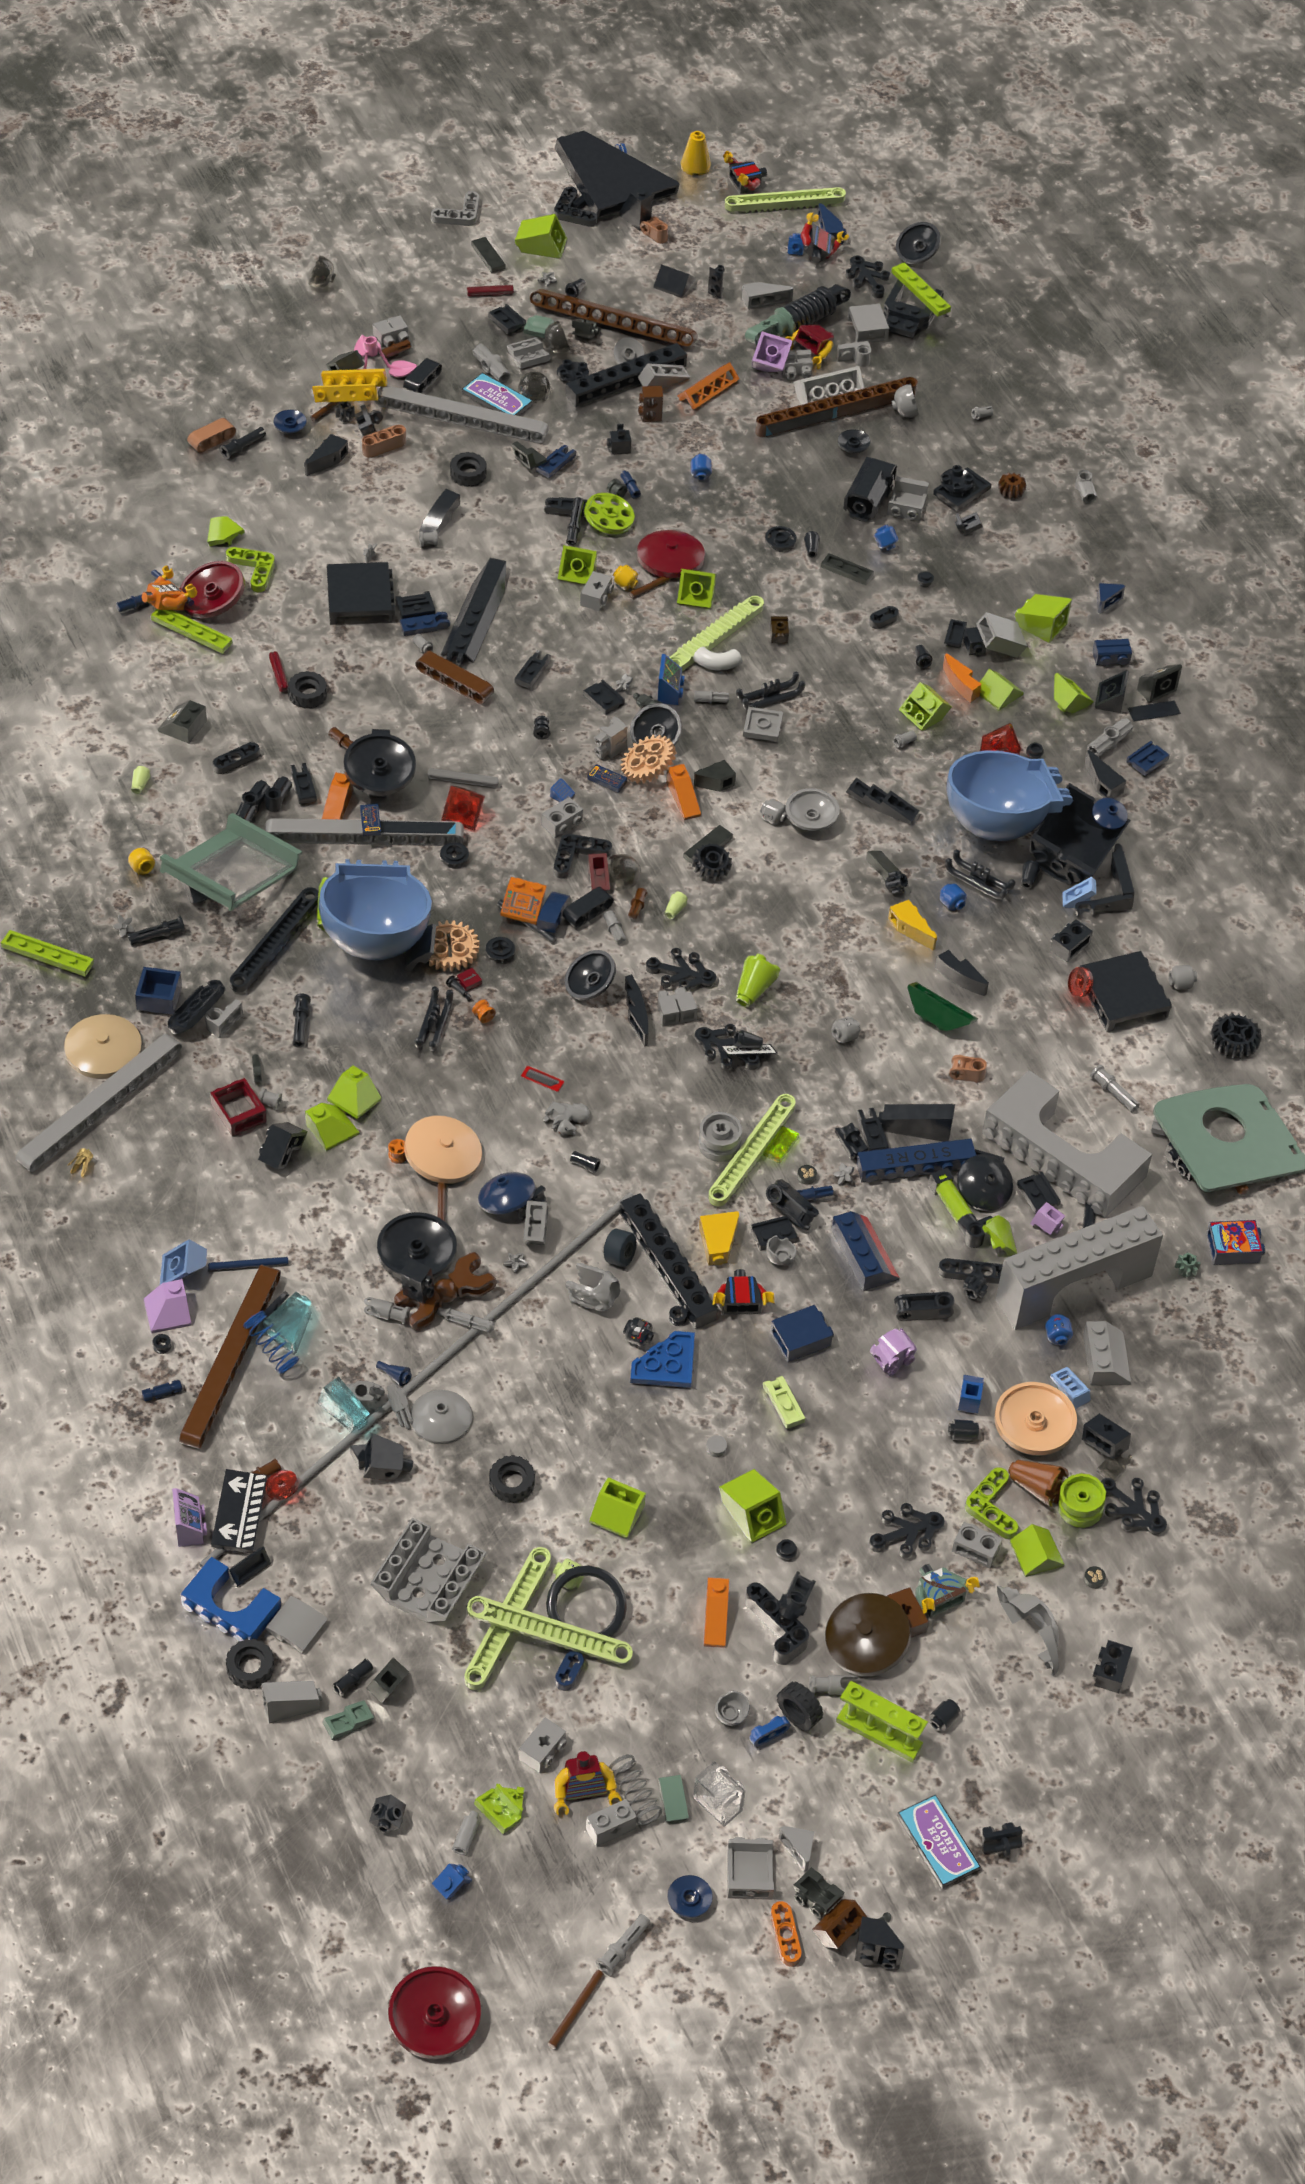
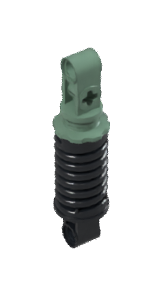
M838 284L830 288L820 286L813 292L786 304V306L777 308L775 314L767 320L748 328L745 332V339L757 345L762 331L779 337L783 335L791 336L801 325H811L827 317V315H833L836 312L837 306L850 299L851 291Z

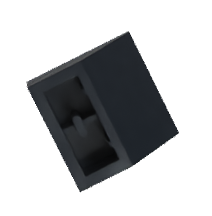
M862 1916L854 1961H859L864 1965H881L885 1969H899L904 1944L885 1920Z

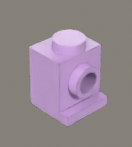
M1046 1202L1038 1210L1030 1224L1032 1226L1036 1224L1049 1235L1053 1232L1058 1234L1064 1226L1061 1222L1065 1215Z

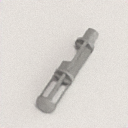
M440 1307L437 1312L438 1315L445 1317L446 1320L488 1333L493 1332L495 1328L493 1321L452 1308L445 1309Z

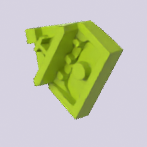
M227 516L211 518L207 542L209 546L226 542L230 546L232 545V540L238 534H244L245 530Z
M1000 1215L987 1220L986 1225H983L982 1228L990 1236L993 1249L1001 1246L1009 1256L1017 1254L1009 1221Z
M496 1784L495 1789L491 1788L476 1798L474 1805L502 1834H505L521 1820L524 1787L512 1789Z

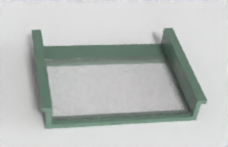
M231 813L228 815L226 829L177 859L167 854L160 856V860H162L160 872L163 874L165 872L229 908V911H232L297 870L299 856L302 855V851Z

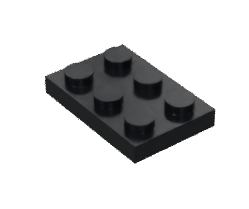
M968 467L964 470H967L974 476L973 485L969 490L962 493H954L939 485L933 491V495L956 511H959L991 489L992 484Z

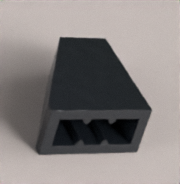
M643 187L631 192L619 212V216L640 231L641 222H647L652 217L653 194Z

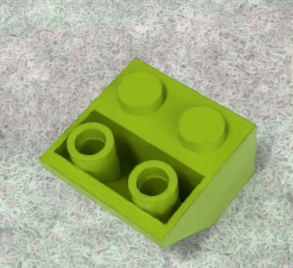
M919 682L899 710L920 730L924 731L942 721L952 706L930 686Z
M608 1477L598 1494L589 1523L628 1538L645 1507L646 1493Z

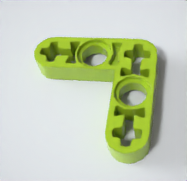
M238 547L227 549V562L255 567L251 578L252 591L256 593L265 591L275 565L274 555L269 552ZM247 557H254V559H252V560H248V559H246V558H247ZM266 571L267 573L259 574L258 572Z
M997 1467L967 1497L965 1510L1001 1537L1012 1539L1017 1534L1018 1523L991 1504L995 1497L1005 1488L1009 1479L1008 1472L1004 1468ZM1002 1476L1003 1478H1000L995 1485V1478ZM983 1488H989L992 1490L993 1493L991 1495H985L982 1493L981 1490ZM978 1503V1506H971V1504ZM993 1513L997 1516V1519L989 1520L986 1514ZM1009 1526L1012 1527V1530H1011V1529L1005 1530V1527H1006V1528H1008Z

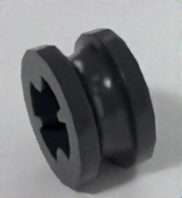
M682 1306L672 1307L669 1311L670 1323L674 1326L685 1324L687 1320L686 1309ZM676 1314H680V1315H681L679 1318H676V1317H675Z
M158 1334L153 1338V1349L156 1353L165 1354L170 1351L171 1339L168 1335Z

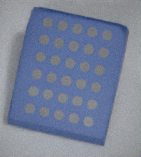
M561 778L550 789V797L558 802L568 797L572 798L575 795L571 787Z

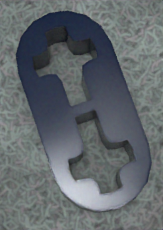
M571 1651L564 1657L555 1676V1685L558 1689L567 1691L574 1686L583 1669L584 1659L581 1653ZM576 1659L577 1663L570 1668V1661L573 1662ZM566 1674H569L568 1680L564 1683L561 1682V1679H564Z

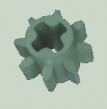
M1188 1252L1183 1256L1179 1254L1175 1263V1268H1179L1178 1274L1187 1278L1192 1274L1196 1276L1201 1264L1196 1262L1197 1256Z

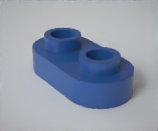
M776 1716L768 1724L755 1727L751 1731L749 1739L755 1747L761 1746L784 1734L791 1724L785 1716Z

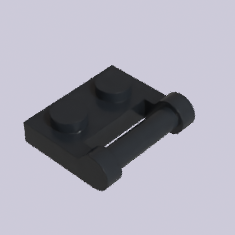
M429 591L405 597L395 596L396 606L398 607L401 619L436 614Z

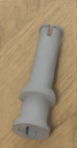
M1102 1064L1098 1065L1091 1072L1090 1077L1096 1079L1101 1084V1088L1110 1091L1130 1112L1133 1113L1134 1110L1136 1111L1139 1108L1140 1103L1116 1082L1113 1075L1108 1074L1104 1070Z
M640 1914L616 1943L608 1946V1951L604 1956L596 1960L597 1967L603 1973L611 1975L614 1972L613 1968L619 1961H623L626 1958L627 1950L651 1924L648 1917Z

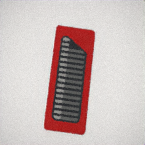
M527 1066L521 1074V1077L557 1092L564 1083L563 1080L530 1066Z

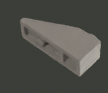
M760 282L745 284L742 287V299L747 309L793 301L794 288Z
M647 364L638 376V379L642 386H662L664 388L689 380L690 376L682 365Z

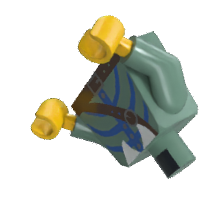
M926 1564L919 1569L922 1577L919 1579L918 1587L915 1589V1597L923 1613H928L929 1617H933L964 1602L967 1590H969V1593H973L975 1587L981 1588L977 1577L966 1579L953 1572H949L947 1568L934 1571L930 1564Z

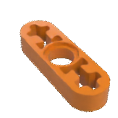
M779 1901L774 1903L771 1908V1921L780 1959L784 1965L793 1967L800 1962L801 1947L791 1907L788 1903ZM779 1909H781L782 1912L785 1913L784 1922L782 1923L780 1914L777 1913ZM783 1929H788L792 1932V1936L785 1939L780 1936L779 1932ZM788 1945H791V1952L795 1954L793 1959L787 1955Z

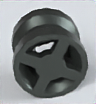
M617 478L611 480L607 486L608 493L615 494L621 498L628 491V487L625 484H621V481Z

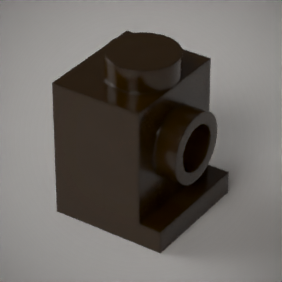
M771 616V643H788V616Z

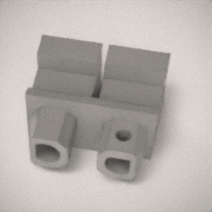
M401 315L373 323V337L380 341L381 347H390L393 343L409 341L408 326Z
M797 350L796 354L795 351H789L782 371L783 377H787L788 380H794L796 376H802L804 379L810 378L813 367L811 350Z
M616 716L610 720V726H601L600 733L594 737V741L598 745L594 749V753L600 759L606 755L613 758L627 749V725Z
M684 987L677 988L675 995H669L666 990L658 992L657 1010L661 1016L662 1027L679 1024V1021L680 1023L697 1020L698 1008L691 992H687Z

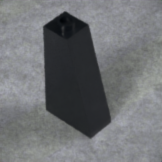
M885 1104L884 1111L879 1112L878 1120H880L884 1132L946 1142L950 1138L955 1104Z

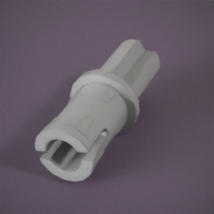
M712 690L695 691L694 702H710V704L712 702L728 703L729 693L712 692Z
M614 911L605 912L603 917L608 925V931L612 933L615 941L621 944L626 940L621 929L622 924L617 920Z

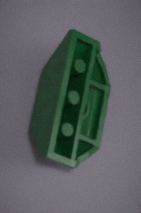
M918 982L911 983L907 987L915 1013L923 1021L935 1024L936 1028L941 1031L956 1029L978 1020L977 1017Z

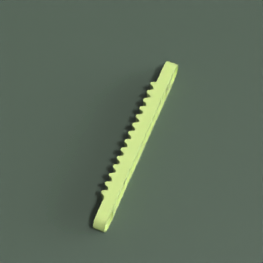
M835 187L733 195L726 197L725 209L731 212L745 211L746 213L751 210L754 213L755 210L760 212L762 209L766 212L767 209L772 211L774 208L776 211L779 208H782V210L788 208L790 210L792 207L794 209L800 207L802 209L804 206L806 208H809V206L814 208L819 203L826 207L828 204L844 202L846 191L843 188Z
M751 596L742 603L739 602L737 606L733 607V610L730 609L723 617L720 616L719 620L716 619L715 623H711L710 627L707 626L705 631L702 630L696 637H692L691 641L688 640L687 644H683L682 648L679 647L677 652L669 658L684 671L695 662L693 656L700 647H705L709 651L761 613L764 600L759 596ZM757 603L759 606H752L751 604Z
M782 1094L777 1097L709 1190L708 1197L712 1205L723 1206L728 1202L733 1193H736L737 1188L739 1189L740 1184L747 1178L748 1173L755 1167L756 1162L763 1156L764 1151L766 1152L767 1147L774 1141L775 1136L782 1130L783 1125L785 1126L786 1121L795 1109L796 1102L792 1095ZM789 1102L791 1105L789 1107H784L781 1105V1103ZM715 1193H721L724 1197L721 1199H717L713 1195Z
M537 1547L530 1552L503 1602L504 1604L527 1610L528 1604L531 1603L532 1597H534L539 1584L542 1582L550 1566L551 1555L546 1548ZM537 1555H543L546 1560L539 1563L534 1558ZM492 1625L489 1627L465 1671V1685L469 1689L479 1690L484 1687L494 1671L495 1665L498 1664L503 1651H505L506 1645L509 1643L510 1638H512L514 1631H508L505 1628ZM472 1674H478L481 1676V1680L472 1682L469 1677Z
M482 1596L471 1598L467 1604L469 1616L476 1620L489 1623L492 1626H498L499 1628H505L508 1631H514L517 1634L530 1636L533 1639L546 1641L558 1647L571 1649L583 1655L596 1657L599 1660L624 1665L630 1661L633 1654L632 1647L626 1642ZM473 1603H482L484 1610L481 1613H475L472 1610ZM618 1648L627 1650L628 1655L625 1659H619L616 1656Z

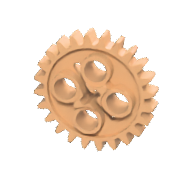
M652 735L651 739L646 736L644 741L639 739L638 744L633 743L634 747L628 748L629 753H624L626 758L621 759L623 763L620 765L622 772L631 782L635 781L638 784L642 781V783H645L647 779L651 782L653 777L658 779L659 774L664 775L663 771L669 770L668 765H673L672 760L676 759L675 754H677L676 748L666 736L661 737V735L655 737V735Z
M448 920L445 921V924L438 921L434 954L428 960L429 966L436 965V970L443 967L444 972L447 968H450L451 972H453L455 967L460 970L461 965L467 968V962L472 964L473 959H477V953H479L478 935L474 934V929L469 930V925L462 927V922L456 925L455 920H453L452 924H449ZM447 934L450 935L451 958L448 955Z

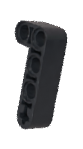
M757 1582L751 1583L746 1589L745 1604L779 1637L774 1645L773 1659L777 1664L786 1665L806 1650L809 1631L798 1619L789 1620L782 1616L779 1612V1601L762 1584ZM779 1650H785V1651H787V1652H786V1653H782V1652H780Z

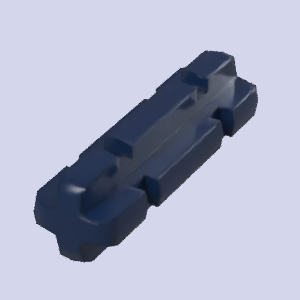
M174 1380L171 1381V1384L167 1382L154 1386L151 1390L150 1388L142 1390V1397L144 1401L153 1400L152 1397L159 1398L170 1395L173 1391L174 1393L182 1391L181 1381Z

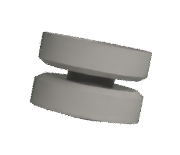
M715 1112L704 1117L700 1123L698 1144L700 1152L712 1161L724 1162L731 1160L740 1149L742 1135L740 1121L735 1116L726 1112Z

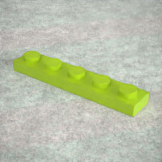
M905 262L892 267L891 273L937 317L951 312V306Z
M156 609L151 614L152 621L222 654L233 644L232 638L173 610Z
M9 930L1 941V948L85 977L94 964L93 958Z

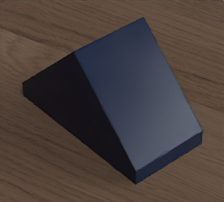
M1099 583L1097 592L1098 613H1103L1122 600L1126 586L1123 584Z

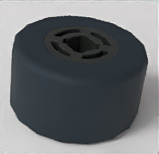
M617 1228L613 1229L608 1234L604 1244L603 1253L606 1262L622 1267L629 1265L635 1255L637 1246L635 1234Z

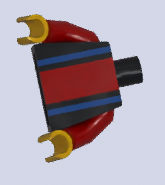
M729 151L723 154L725 163H729V178L740 194L750 190L754 191L761 186L762 177L767 176V169L765 167L758 169L752 161L738 162L732 158L733 154Z
M808 213L806 216L808 222L805 223L800 237L803 242L804 252L812 257L813 263H819L825 258L828 259L834 255L841 246V241L847 240L849 235L847 234L843 238L842 233L844 231H841L837 234V240H835L836 237L813 224V222L818 221L819 215L813 216L814 213Z
M737 1269L734 1271V1277H728L726 1284H722L718 1291L713 1294L712 1305L716 1303L722 1304L723 1315L761 1314L762 1301L763 1305L769 1302L775 1304L774 1293L767 1292L761 1284L757 1283L755 1277L746 1276L745 1270Z

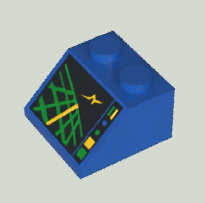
M662 654L657 700L663 704L678 705L679 698L682 699L683 688H680V686H684L685 676L681 675L682 668L666 654Z

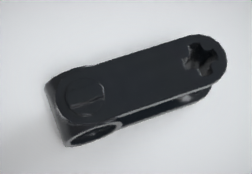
M783 1179L776 1180L774 1184L769 1185L766 1189V1197L769 1202L775 1205L792 1222L804 1230L811 1228V1222L814 1217L818 1216L819 1211Z
M949 1292L902 1294L894 1299V1303L897 1306L896 1317L900 1321L947 1319L954 1314V1297Z
M797 1571L786 1594H782L778 1602L780 1604V1614L789 1620H796L799 1616H803L807 1609V1600L816 1581H811L801 1576L800 1572Z

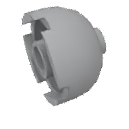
M911 384L900 387L894 394L895 400L892 401L894 411L898 410L901 416L907 418L919 415Z

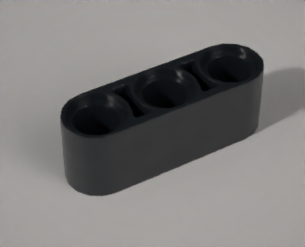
M429 358L424 359L405 379L403 389L423 393L440 375L442 364Z
M601 886L597 887L568 905L563 910L562 917L574 928H579L609 909L614 903V898Z

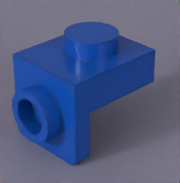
M793 233V236H789L788 254L803 255L801 234Z
M449 1863L432 1882V1885L445 1899L450 1900L464 1883L469 1884L472 1879L468 1876L469 1871L463 1865Z

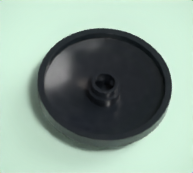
M372 733L356 739L347 748L344 755V773L346 778L356 789L370 795L384 796L401 791L412 781L416 770V758L411 747L404 740L391 734Z
M412 1212L395 1217L382 1228L377 1239V1255L381 1265L387 1272L401 1279V1270L410 1258L431 1267L434 1279L451 1267L457 1253V1241L452 1228L441 1218L428 1213Z

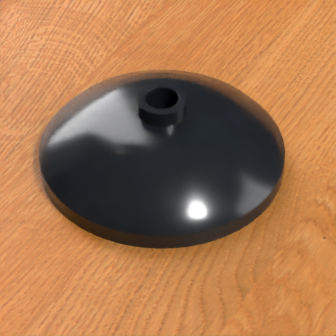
M917 222L908 226L901 232L896 241V252L899 258L908 264H920L929 260L940 247V232L936 226L928 222Z
M661 703L650 704L642 708L634 716L630 726V736L632 742L636 744L639 743V739L644 741L646 736L651 739L652 735L657 737V733L662 731L661 737L666 736L675 746L682 733V722L678 713L672 707Z
M592 950L580 955L573 961L566 972L565 988L567 992L578 1000H590L604 993L613 982L616 974L614 959L610 954L602 950Z
M986 1154L975 1155L967 1159L959 1169L957 1176L959 1192L964 1200L973 1208L981 1211H994L1003 1207L1011 1198L1013 1192L1012 1175L1007 1166L998 1158Z

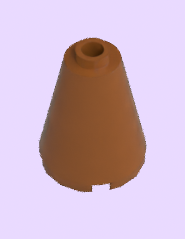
M1025 1460L1012 1462L1008 1470L1013 1481L1050 1507H1053L1052 1503L1057 1504L1059 1502L1061 1485L1065 1477H1069L1068 1470L1064 1467Z

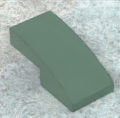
M363 1700L345 1706L344 1711L324 1718L323 1725L331 1739L335 1740L368 1724L374 1719V1716Z
M681 1775L658 1778L666 1822L688 1819Z

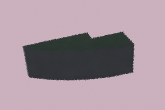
M445 489L430 509L419 532L429 533L436 530L438 535L451 520V514L460 506V494Z
M950 950L937 956L935 968L942 975L966 990L982 996L987 995L989 982L967 959L959 961Z

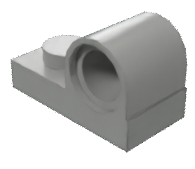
M868 341L837 345L836 358L838 362L854 360L858 366L865 367L869 365L871 347Z
M235 999L231 1004L227 1005L224 1011L212 1007L205 1014L206 1029L218 1038H221L243 1015L242 1002Z

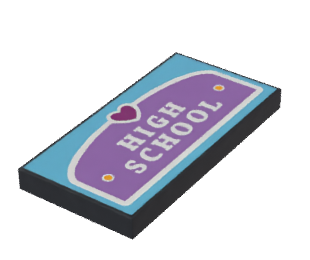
M481 373L462 388V394L491 410L520 416L533 405V400L484 373Z
M936 1794L897 1813V1817L941 1889L980 1871L981 1866Z

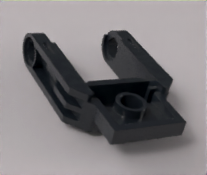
M898 279L884 303V316L889 326V331L913 338L918 328L923 330L929 327L935 314L927 306L925 309H921L917 306L899 302L905 285ZM935 289V292L943 298L944 291Z

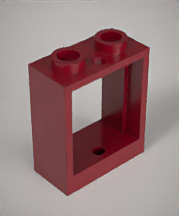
M245 1078L210 1092L211 1105L231 1136L267 1122L266 1109ZM244 1095L253 1109L230 1118L221 1104Z

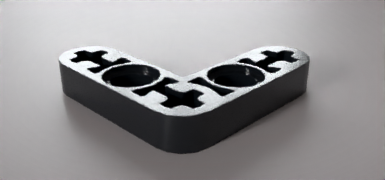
M571 186L566 187L554 207V214H556L558 220L588 227L595 226L597 224V214L573 208V201L577 199V189Z
M563 835L560 839L554 863V875L560 879L569 876L575 853L583 855L607 853V857L612 854V843L609 840L587 836ZM583 844H590L591 847H589V848H584V847H582V845H583ZM568 854L570 857L562 858L561 855Z

